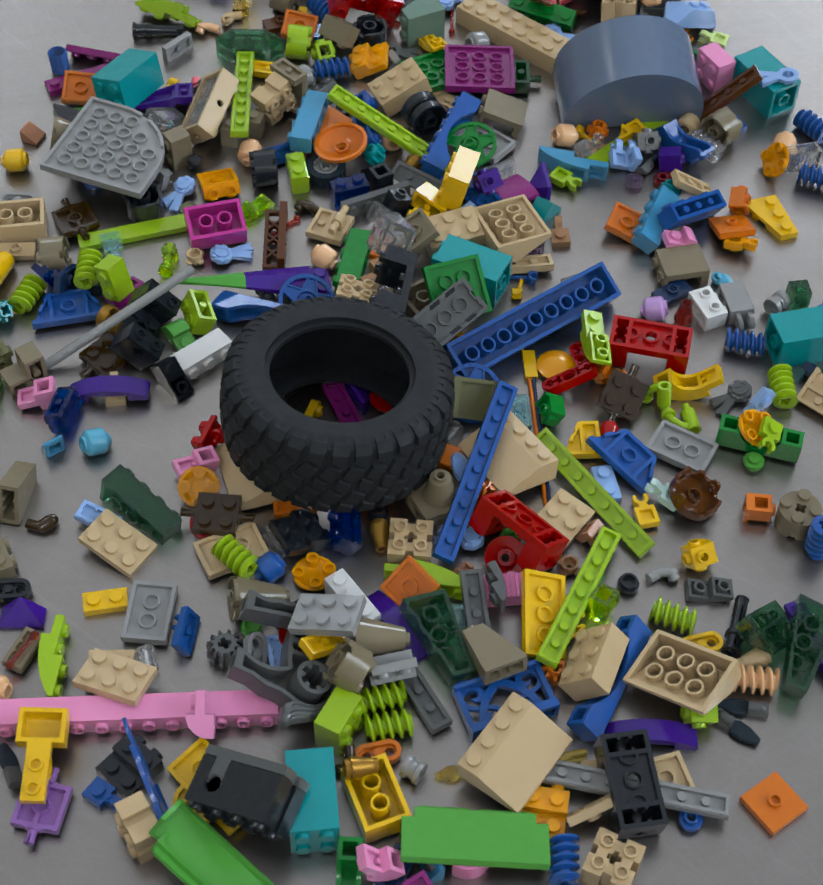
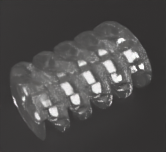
M695 129L689 134V136L710 142L713 145L714 150L709 152V157H707L709 162L715 164L721 159L726 150L725 144H721V141L716 140L714 136L711 137L710 133H705L704 129L699 131Z

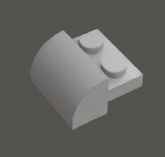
M411 649L373 657L376 661L375 668L371 673H367L370 685L375 686L416 677L415 667H418L416 657L413 658Z

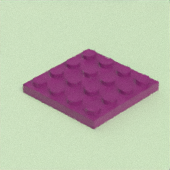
M445 44V91L487 93L490 88L504 94H515L513 46Z

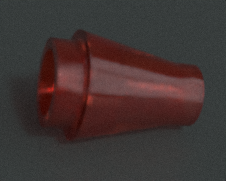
M683 299L674 315L675 323L678 326L687 327L693 321V303L690 299Z

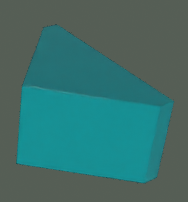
M539 196L536 197L532 205L545 224L561 210L560 206Z

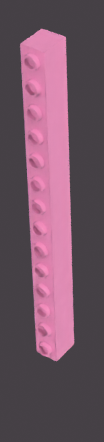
M251 690L207 691V713L216 714V729L234 726L247 728L249 726L261 725L263 727L278 725L279 706L265 698L259 697ZM195 692L144 694L136 707L99 695L0 699V736L11 737L16 735L20 707L68 708L70 712L69 733L77 735L84 732L103 734L108 731L126 733L122 721L124 717H126L131 731L143 730L152 732L157 729L176 731L189 728L185 714L195 713V709H191V695H195Z

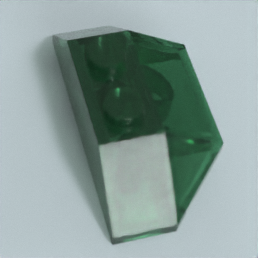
M229 29L215 39L217 54L232 65H236L238 51H253L254 60L273 62L284 55V39L278 38L275 34L265 29Z
M776 600L748 614L735 625L738 630L737 633L743 641L773 656L790 645V631L787 625L789 621L785 611Z

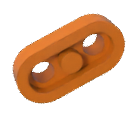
M385 739L358 746L355 750V755L357 757H374L392 752V756H387L390 765H392L401 758V746L396 740Z

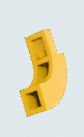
M718 363L694 374H679L669 368L653 376L654 383L669 381L672 384L671 400L690 401L710 395V389L724 383L722 369Z

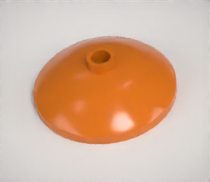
M338 122L323 128L316 135L313 145L315 153L320 159L330 163H345L357 158L365 150L368 139L365 130L358 124Z

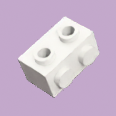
M710 286L689 292L686 306L704 332L725 325L728 310Z

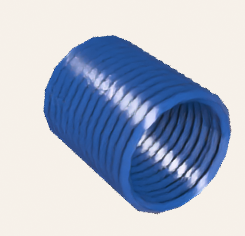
M62 46L50 48L47 53L52 72L62 75L65 73V70L69 71L70 65L66 49Z

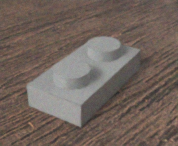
M186 31L163 45V60L169 63L193 48L192 34Z

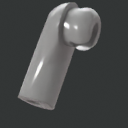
M660 566L645 574V578L650 584L666 576L669 582H674L679 579V574L675 567Z

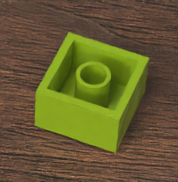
M336 686L314 721L315 745L321 748L333 747L334 754L340 757L343 752V746L351 745L354 732L359 731L364 723L362 718L364 711L362 696Z

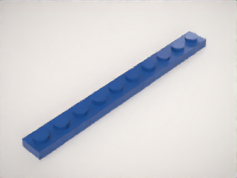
M499 380L432 553V557L449 565H452L455 561L518 388Z

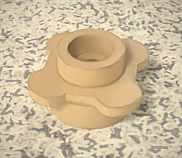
M194 247L186 252L187 259L185 263L187 265H202L204 263V251Z

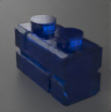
M357 173L344 178L340 177L329 181V196L334 207L340 206V201L369 193L370 184L365 173Z
M73 386L58 387L43 416L46 424L49 425V429L54 434L69 433L72 430L73 424L84 403Z
M352 509L349 513H335L334 510H330L327 520L330 522L328 538L330 539L331 549L338 552L341 551V553L348 556L353 555L362 548L360 512L355 511V509Z

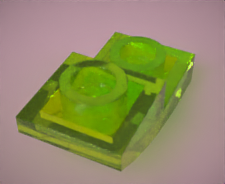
M263 193L251 203L246 200L241 204L245 223L264 216L266 210L274 209V202Z

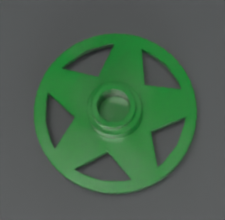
M465 122L457 125L448 133L447 146L455 148V152H458L459 147L463 146L481 153L476 165L477 168L487 163L493 157L497 148V139L489 126L480 122ZM477 127L486 130L489 134L478 135ZM466 128L463 135H454L457 131ZM493 144L491 151L485 156L483 149Z

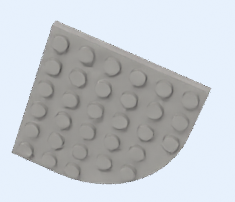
M91 96L39 164L40 170L141 199L162 168L165 157L164 141L157 125L151 119L145 118L140 111Z

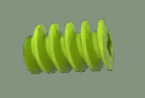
M81 248L79 250L73 283L81 290H88L99 282L94 266L103 259V255L98 250L91 248Z
M28 273L23 277V280L16 287L11 297L8 298L7 303L13 306L12 310L17 314L30 312L44 290L47 289L46 282L39 276Z
M777 364L771 367L767 372L769 389H772L777 394L773 398L772 404L778 409L793 408L797 405L798 398L795 391L792 367L788 364Z
M227 534L213 545L211 554L215 555V558L221 560V563L233 571L236 576L250 579L257 571L258 565L256 562L258 557L255 554L251 555L249 549L245 550V546L240 544L237 539H234L233 535Z
M660 596L653 604L648 622L654 617L655 625H659L663 620L664 628L672 624V631L675 632L680 627L681 634L689 630V635H692L698 618L697 609L688 613V606H685L681 611L680 603L677 602L674 607H671V600L663 604V597Z
M398 680V686L393 681L389 682V688L384 683L380 684V690L375 685L371 686V692H369L367 687H363L362 693H357V695L362 696L363 715L369 709L372 713L376 712L378 707L383 712L387 705L391 711L394 710L395 704H398L400 709H402L404 702H407V693L403 680Z
M405 708L401 709L400 716L395 709L392 710L390 717L386 711L382 712L381 718L377 712H374L372 720L367 713L364 714L366 740L370 737L375 742L378 735L381 740H385L386 734H389L390 738L394 740L396 733L399 734L401 739H404L406 731L410 738L413 737L414 730L411 711L408 714Z

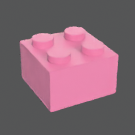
M717 42L700 47L696 61L699 81L714 94L732 81L736 61Z

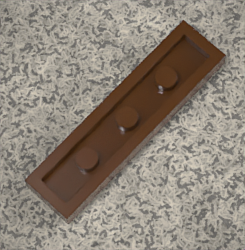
M754 64L705 99L701 118L704 119L716 110L725 107L763 80L757 66Z

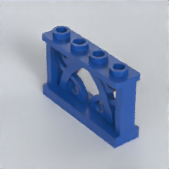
M535 659L527 660L526 671L488 685H484L481 677L478 676L468 681L461 680L453 685L452 697L467 728L472 744L493 718L492 714L494 712L487 713V711L498 712L501 708L498 705H489L493 695L499 688L519 694L534 704L548 718L558 716L560 703L547 681L540 662ZM534 676L537 684L532 689H528L530 680L524 682L522 681L523 678ZM540 688L546 699L544 701L535 694ZM477 694L476 698H470V700L475 704H480V706H471L465 702L464 698ZM469 712H479V722L474 723Z

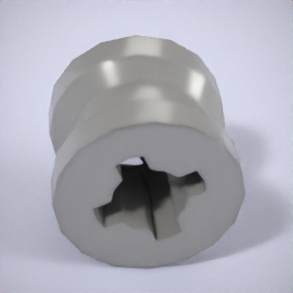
M409 755L400 769L399 776L409 778L411 783L418 785L427 771L428 764L418 762L414 756Z

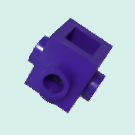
M487 167L476 171L477 175L472 176L474 180L472 182L473 187L479 194L485 193L490 195L496 192L495 188L504 185L497 167L487 169Z

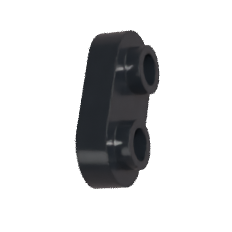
M24 578L0 579V603L12 602L20 596L28 599L32 594L30 582Z

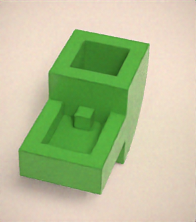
M178 318L161 327V331L170 345H174L177 351L196 341L190 332V326L182 318Z

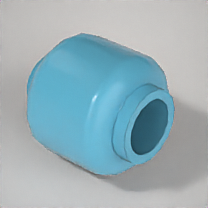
M101 427L85 430L79 437L81 451L90 457L107 453L109 445L112 444L110 434L106 433Z

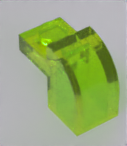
M600 582L588 597L589 603L585 612L589 613L590 619L597 622L605 621L619 604L620 592Z

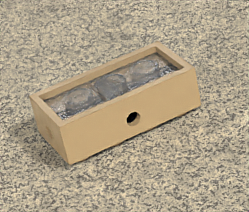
M224 67L203 76L183 120L182 126L190 134L193 145L203 143L217 136L219 132L218 127L223 122L226 109L231 105L230 100L237 91L239 79Z

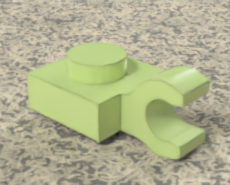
M702 29L699 34L701 36L697 42L700 44L717 42L725 49L730 35L717 31L710 33Z

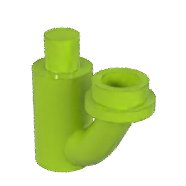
M660 381L650 385L643 403H651L654 398V392H657V406L660 407V412L664 408L670 407L672 384L669 381Z
M684 403L681 406V416L684 422L676 418V412L671 407L664 408L661 411L662 420H667L695 434L702 430L694 408L690 407L689 403Z

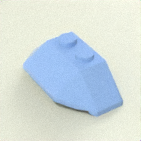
M671 1L665 4L663 18L677 23L682 28L715 29L716 27L714 10L705 1Z

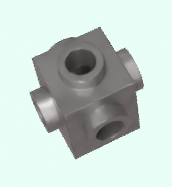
M652 128L641 129L642 132L632 133L633 140L637 144L636 147H639L643 154L653 153V150L659 149L661 136L658 135V131H652Z

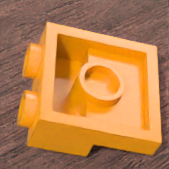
M367 42L353 48L352 53L349 54L351 60L349 69L350 73L354 74L357 80L388 69L389 45L387 42L376 44L373 47H370Z
M232 167L196 174L205 200L214 201L219 197H234L236 194L241 193L239 179Z
M540 785L521 811L536 814L537 824H549V839L555 835L563 834L566 827L570 791H566L565 787L561 785H552L551 788Z

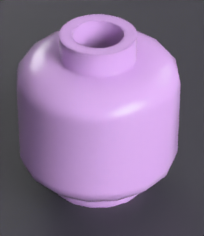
M662 296L646 297L643 305H640L641 317L645 316V319L649 321H663L666 315H669L667 300H664Z

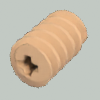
M739 664L742 677L733 689V692H736L738 686H740L742 693H745L747 687H750L751 694L753 695L756 688H759L760 695L763 696L765 690L768 689L769 695L773 696L779 685V668H775L773 672L771 667H766L765 671H763L762 666H757L754 671L752 665H748L745 670L744 665Z

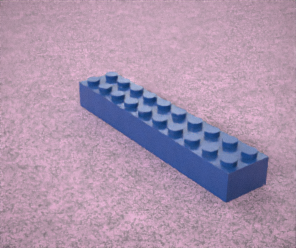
M601 261L443 346V349L446 352V356L449 357L452 370L465 363H478L490 369L580 320L583 309L596 311L613 302L622 293ZM465 368L456 372V374L468 378L474 368Z

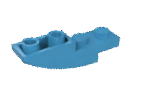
M539 146L538 162H545L546 167L551 171L559 165L572 172L573 177L580 178L582 182H587L588 178L606 181L609 168L608 162L574 157V151Z

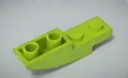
M139 0L135 1L134 4L140 7L139 10L142 12L154 14L153 17L158 20L170 18L175 21L181 20L186 27L192 29L197 27L196 25L199 22H202V20L189 14L191 7L176 1Z
M583 309L581 313L582 330L580 332V339L584 354L592 363L611 366L612 358L609 335H606L604 332L602 313Z
M415 559L441 585L433 597H449L462 600L459 575L439 565ZM385 563L384 581L400 564Z
M56 614L51 633H41L39 641L38 668L46 697H62V681L68 675V665L65 664L63 656L65 652L64 640L69 637L70 625L67 624L65 615Z

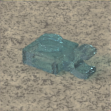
M118 230L99 235L104 254L110 253L120 257L119 251L123 250V245Z

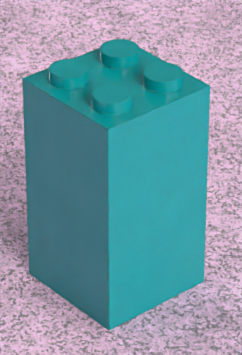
M760 46L735 56L736 65L733 79L754 64L759 71L778 72L781 68L786 67L766 48ZM798 79L794 84L788 85L778 81L766 87H762L758 82L744 92L742 96L766 119H769L795 107L801 80Z
M128 48L91 77L97 98L122 104L133 109L164 84L157 52Z
M449 234L445 241H441L437 253H433L431 258L432 265L478 254L491 306L495 308L510 283L512 256Z
M823 305L769 315L763 338L767 335L765 347L774 366L777 364H788L793 367L803 365L805 361L811 363L823 362Z
M333 747L285 751V765H288L297 773V776L302 777L310 784L290 831L291 853L305 855L311 851L333 852L335 849H338V837L340 836Z

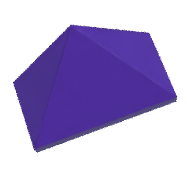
M541 162L530 183L538 191L540 197L550 200L552 186L546 164Z
M344 383L348 395L362 416L365 415L370 405L371 391Z
M20 596L2 607L0 629L24 630L27 626L34 630H44L47 608Z

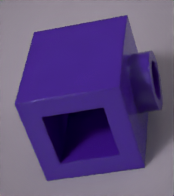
M682 146L660 147L658 155L660 172H672L674 169L682 170V165L686 163V154L682 153Z

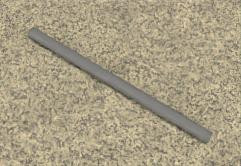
M190 264L44 360L46 369L49 370L195 274L196 271Z

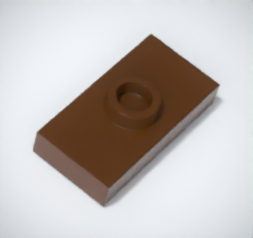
M285 15L262 20V25L268 35L281 32Z

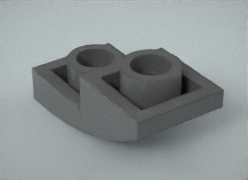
M493 560L487 563L485 578L490 585L488 596L492 605L497 606L499 611L503 612L505 611L506 586L502 572L496 561Z
M711 576L708 581L687 578L684 582L686 601L725 602L734 599L732 579Z

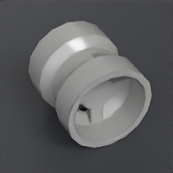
M783 290L776 291L772 297L767 298L763 302L764 309L769 315L779 313L791 304L789 295Z

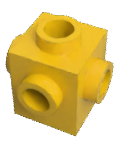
M696 538L689 540L687 545L680 547L682 563L686 568L693 569L696 572L704 571L708 568L707 566L719 562L714 543L711 540Z

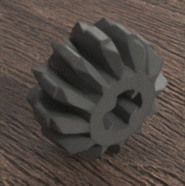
M229 629L226 633H222L219 630L218 636L211 634L210 641L206 644L207 658L211 659L213 666L219 664L221 669H223L225 665L229 666L230 658L237 647L243 648L244 641L240 639L237 632L231 635Z

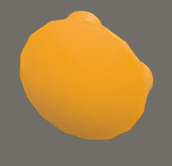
M775 142L767 150L761 152L760 158L763 160L764 175L776 178L786 170L789 162V151L784 143Z
M559 350L544 352L539 356L536 364L537 372L547 379L576 366L573 358L568 353Z
M747 409L741 413L738 419V426L745 440L757 446L758 442L762 440V437L758 435L761 420L765 416L770 418L771 416L767 412Z
M195 466L183 472L177 487L183 502L194 507L197 503L199 492L219 493L220 483L216 474L208 467Z
M310 552L305 558L296 563L292 569V577L300 588L307 591H318L325 589L324 578L335 573L336 566L329 559L318 556L315 552Z

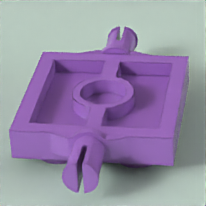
M52 766L51 779L48 780L46 804H21L19 798L16 803L10 824L11 827L27 830L25 840L23 841V844L32 847L34 845L37 833L59 835L73 794V788L56 782L60 771L57 767L53 768Z

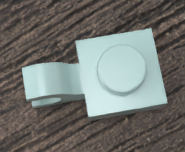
M652 478L650 484H646L645 492L651 495H658L656 501L672 512L677 510L670 499V483L667 482L663 485L658 479Z

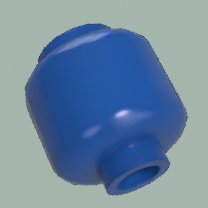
M268 551L258 558L256 562L258 567L254 575L259 581L265 580L268 583H274L285 574L284 567L286 564L277 552L272 553Z

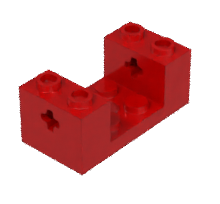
M327 0L329 14L332 16L346 19L350 8L374 13L376 18L380 19L382 17L386 21L387 29L392 30L404 1Z
M614 314L609 339L612 366L625 368L627 353L667 359L665 370L671 368L674 372L685 375L693 328ZM646 337H653L655 340H648Z
M506 489L483 495L468 523L477 534L482 536L502 531L508 527L517 533L520 539L527 541L515 562L522 570L526 568L543 572L554 568L569 542L567 537Z

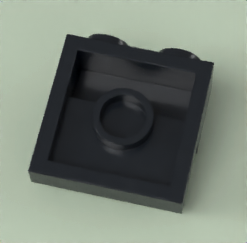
M309 508L293 510L290 512L289 517L271 519L268 524L271 532L288 557L324 551L329 541L328 530L321 527L318 515L312 513Z
M137 733L133 737L143 754L151 777L154 779L164 770L163 756L156 748L150 750L146 747L145 739ZM127 734L112 747L113 752L95 768L96 773L115 787L116 791L124 798L139 792L145 787L129 748L131 743Z

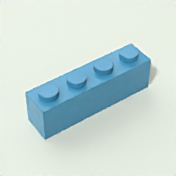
M307 90L305 97L302 96L301 108L297 109L296 120L292 122V131H289L287 136V142H290V150L312 153L314 139L320 131L329 107L328 99L326 98L328 93Z
M662 185L659 189L655 188L650 193V200L643 208L645 211L638 219L639 225L632 232L634 236L631 243L647 255L654 251L662 240L661 234L664 229L657 218V215L662 211L661 208L669 203H676L680 199L678 195L665 185Z

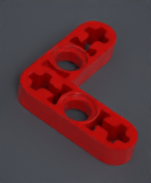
M581 341L575 342L569 347L576 366L546 379L542 383L544 393L560 394L594 379L599 374L596 363H592L586 358Z

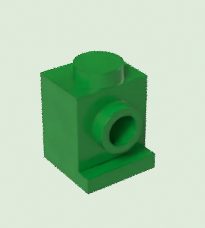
M545 392L535 403L536 407L539 408L541 424L556 427L566 416L563 396Z

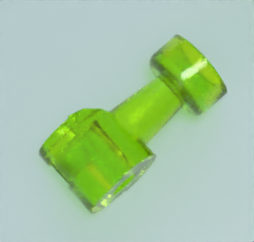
M167 242L161 247L163 263L159 265L158 273L165 278L173 275L174 267L172 264L179 260L178 249L173 242Z

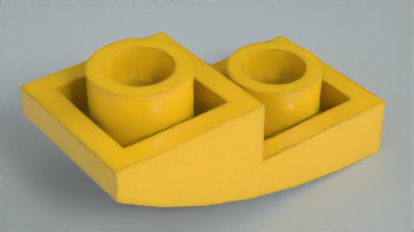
M434 34L418 38V44L428 52L445 49V44H447L442 37H435Z

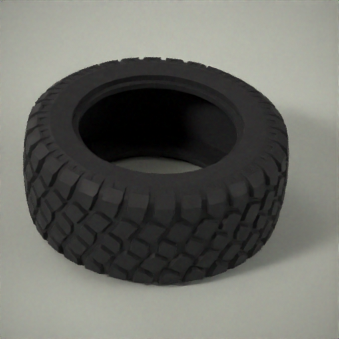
M333 296L331 298L313 297L310 300L300 299L292 301L290 304L279 305L272 308L271 311H266L257 316L255 321H250L242 328L241 333L236 335L231 343V347L228 349L222 370L219 403L220 420L224 442L236 467H240V472L249 481H254V485L264 492H272V497L283 502L291 501V505L305 509L309 506L312 507V510L322 512L334 510L335 513H349L352 509L360 512L372 510L374 506L383 507L392 504L394 500H401L410 495L412 491L421 487L430 474L436 470L445 451L451 431L455 402L454 374L449 357L446 356L442 345L436 341V338L427 329L423 328L414 319L406 317L405 314L392 308L388 309V306L375 302L368 303L367 300L347 299L346 297ZM337 382L367 389L384 399L392 409L383 415L365 421L350 423L330 422L302 414L289 406L281 398L287 393L305 385Z

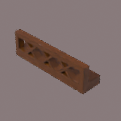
M280 201L279 210H266L262 270L286 267L287 201ZM279 216V220L274 223L269 217ZM273 229L278 231V234L274 237L269 234ZM271 244H276L277 249L274 251L268 248ZM274 258L277 260V264H267V261Z

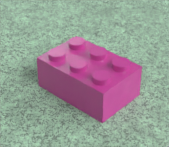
M239 198L183 208L184 221L191 248L196 247L202 250L212 248L216 244L230 245L247 241V227Z

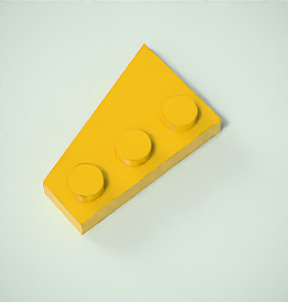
M776 195L751 199L748 207L752 217L762 221L765 224V228L777 239L782 241L798 236V230Z

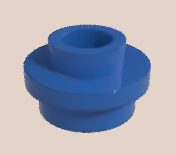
M681 811L678 821L685 831L693 832L702 826L703 816ZM687 816H691L695 818V820L690 821L688 820Z

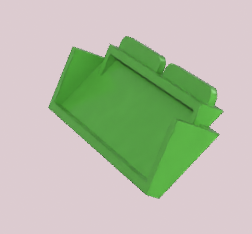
M181 798L148 832L157 841L151 847L153 855L185 885H274Z
M418 806L414 807L413 816H402L399 835L400 862L550 870L549 824H537L536 814L524 811L516 813L507 810H469L467 808Z

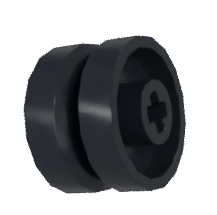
M420 91L413 94L407 99L401 109L402 119L418 137H429L435 134L437 130H440L439 127L443 119L447 118L445 117L447 114L445 108L428 91Z

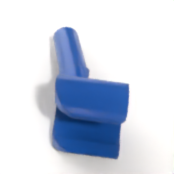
M530 271L527 276L511 275L512 280L523 279L530 286L536 284L538 277L536 271Z

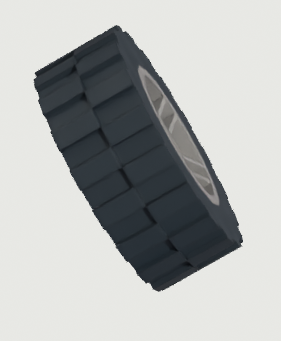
M316 153L307 160L306 166L309 174V183L319 189L336 188V186H340L345 181L346 163L326 162L320 159Z

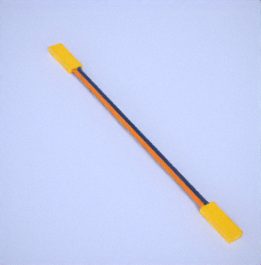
M522 350L524 380L528 381L534 434L536 436L542 431L539 408L535 404L538 401L536 388L538 372L535 350ZM549 481L541 484L544 506L551 500Z

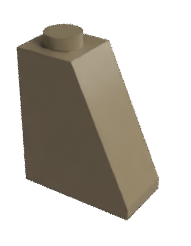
M15 461L1 479V523L20 525L37 483L35 463Z
M484 623L469 626L462 630V645L484 685L527 670V654Z

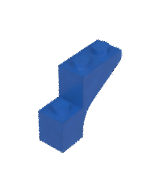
M676 119L654 129L661 136V147L682 146V153L686 154V163L693 164L698 160L701 161L709 157V152L714 150L710 142L687 135L681 129Z

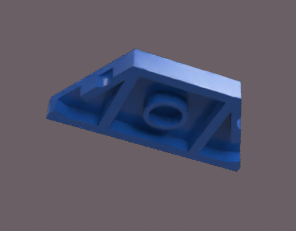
M78 288L66 290L61 294L46 293L43 299L44 302L38 309V316L36 320L32 321L33 330L96 320V316L102 307L89 290Z
M628 429L607 432L603 436L588 437L585 442L642 496L643 493L647 494L644 488L653 477V467L657 460L655 454Z

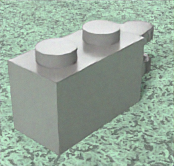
M742 281L719 284L717 295L721 303L728 310L727 324H735L739 331L744 329V323H747L749 329H754L755 319L753 314L755 307L753 302H750L748 290L744 288Z

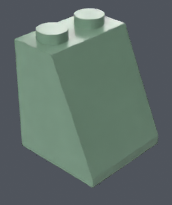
M414 0L401 10V40L409 47L418 44V38L425 37L426 35L434 34L435 37H444L445 8L439 0Z

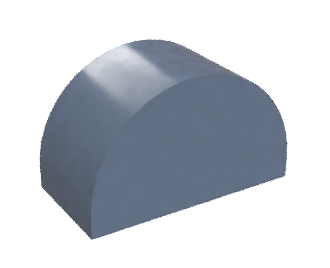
M632 15L597 23L571 38L561 48L554 62L552 73L561 124H572L575 128L577 125H582L587 129L588 124L591 125V122L597 119L603 120L608 125L607 127L627 124L635 118H638L641 123L678 120L685 113H693L697 115L699 120L701 118L704 100L691 40L688 33L671 20L657 16Z

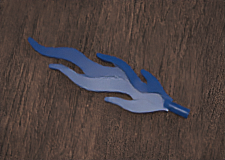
M126 717L122 718L123 725L131 743L129 748L153 803V810L159 820L169 808L158 783L154 784L143 754L133 737Z

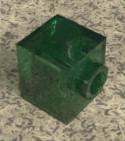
M807 279L788 281L785 292L791 300V304L788 306L789 311L808 308L813 293Z

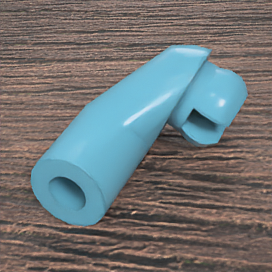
M714 272L711 275L712 282L718 286L722 283L733 282L727 274Z

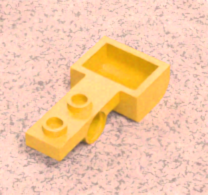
M20 707L15 742L18 747H26L19 798L21 804H46L48 780L51 779L52 749L67 748L70 727V712L68 708Z

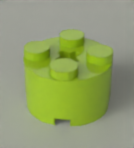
M288 24L285 58L309 61L310 51L307 50H310L311 38H308L312 34L311 26Z

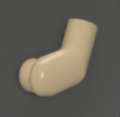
M242 11L225 13L220 20L222 25L229 26L234 20H242Z

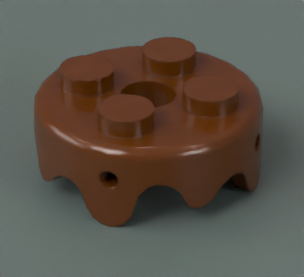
M688 466L672 479L669 486L670 499L673 506L688 519L695 521L706 520L717 512L722 503L717 498L721 484L716 479L710 480L706 476L705 471H691V467Z

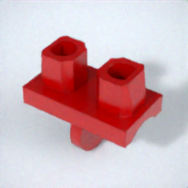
M211 415L208 421H201L199 425L201 435L193 436L190 441L194 449L210 445L215 448L218 443H225L221 425L217 421V415Z

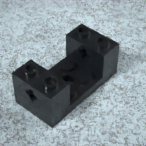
M388 244L386 250L381 251L378 259L380 263L376 262L373 274H376L375 283L394 288L393 292L377 288L375 295L370 296L368 303L375 302L388 306V309L392 308L405 314L418 253Z
M151 278L134 289L127 306L160 284ZM168 291L120 322L110 349L140 371L160 360L165 344L157 339L162 324L177 316L182 301Z
M647 729L600 735L593 749L597 768L605 769L614 807L608 816L611 831L619 834L617 840L661 834L669 822ZM630 774L637 776L639 785L633 786L629 784L627 776Z

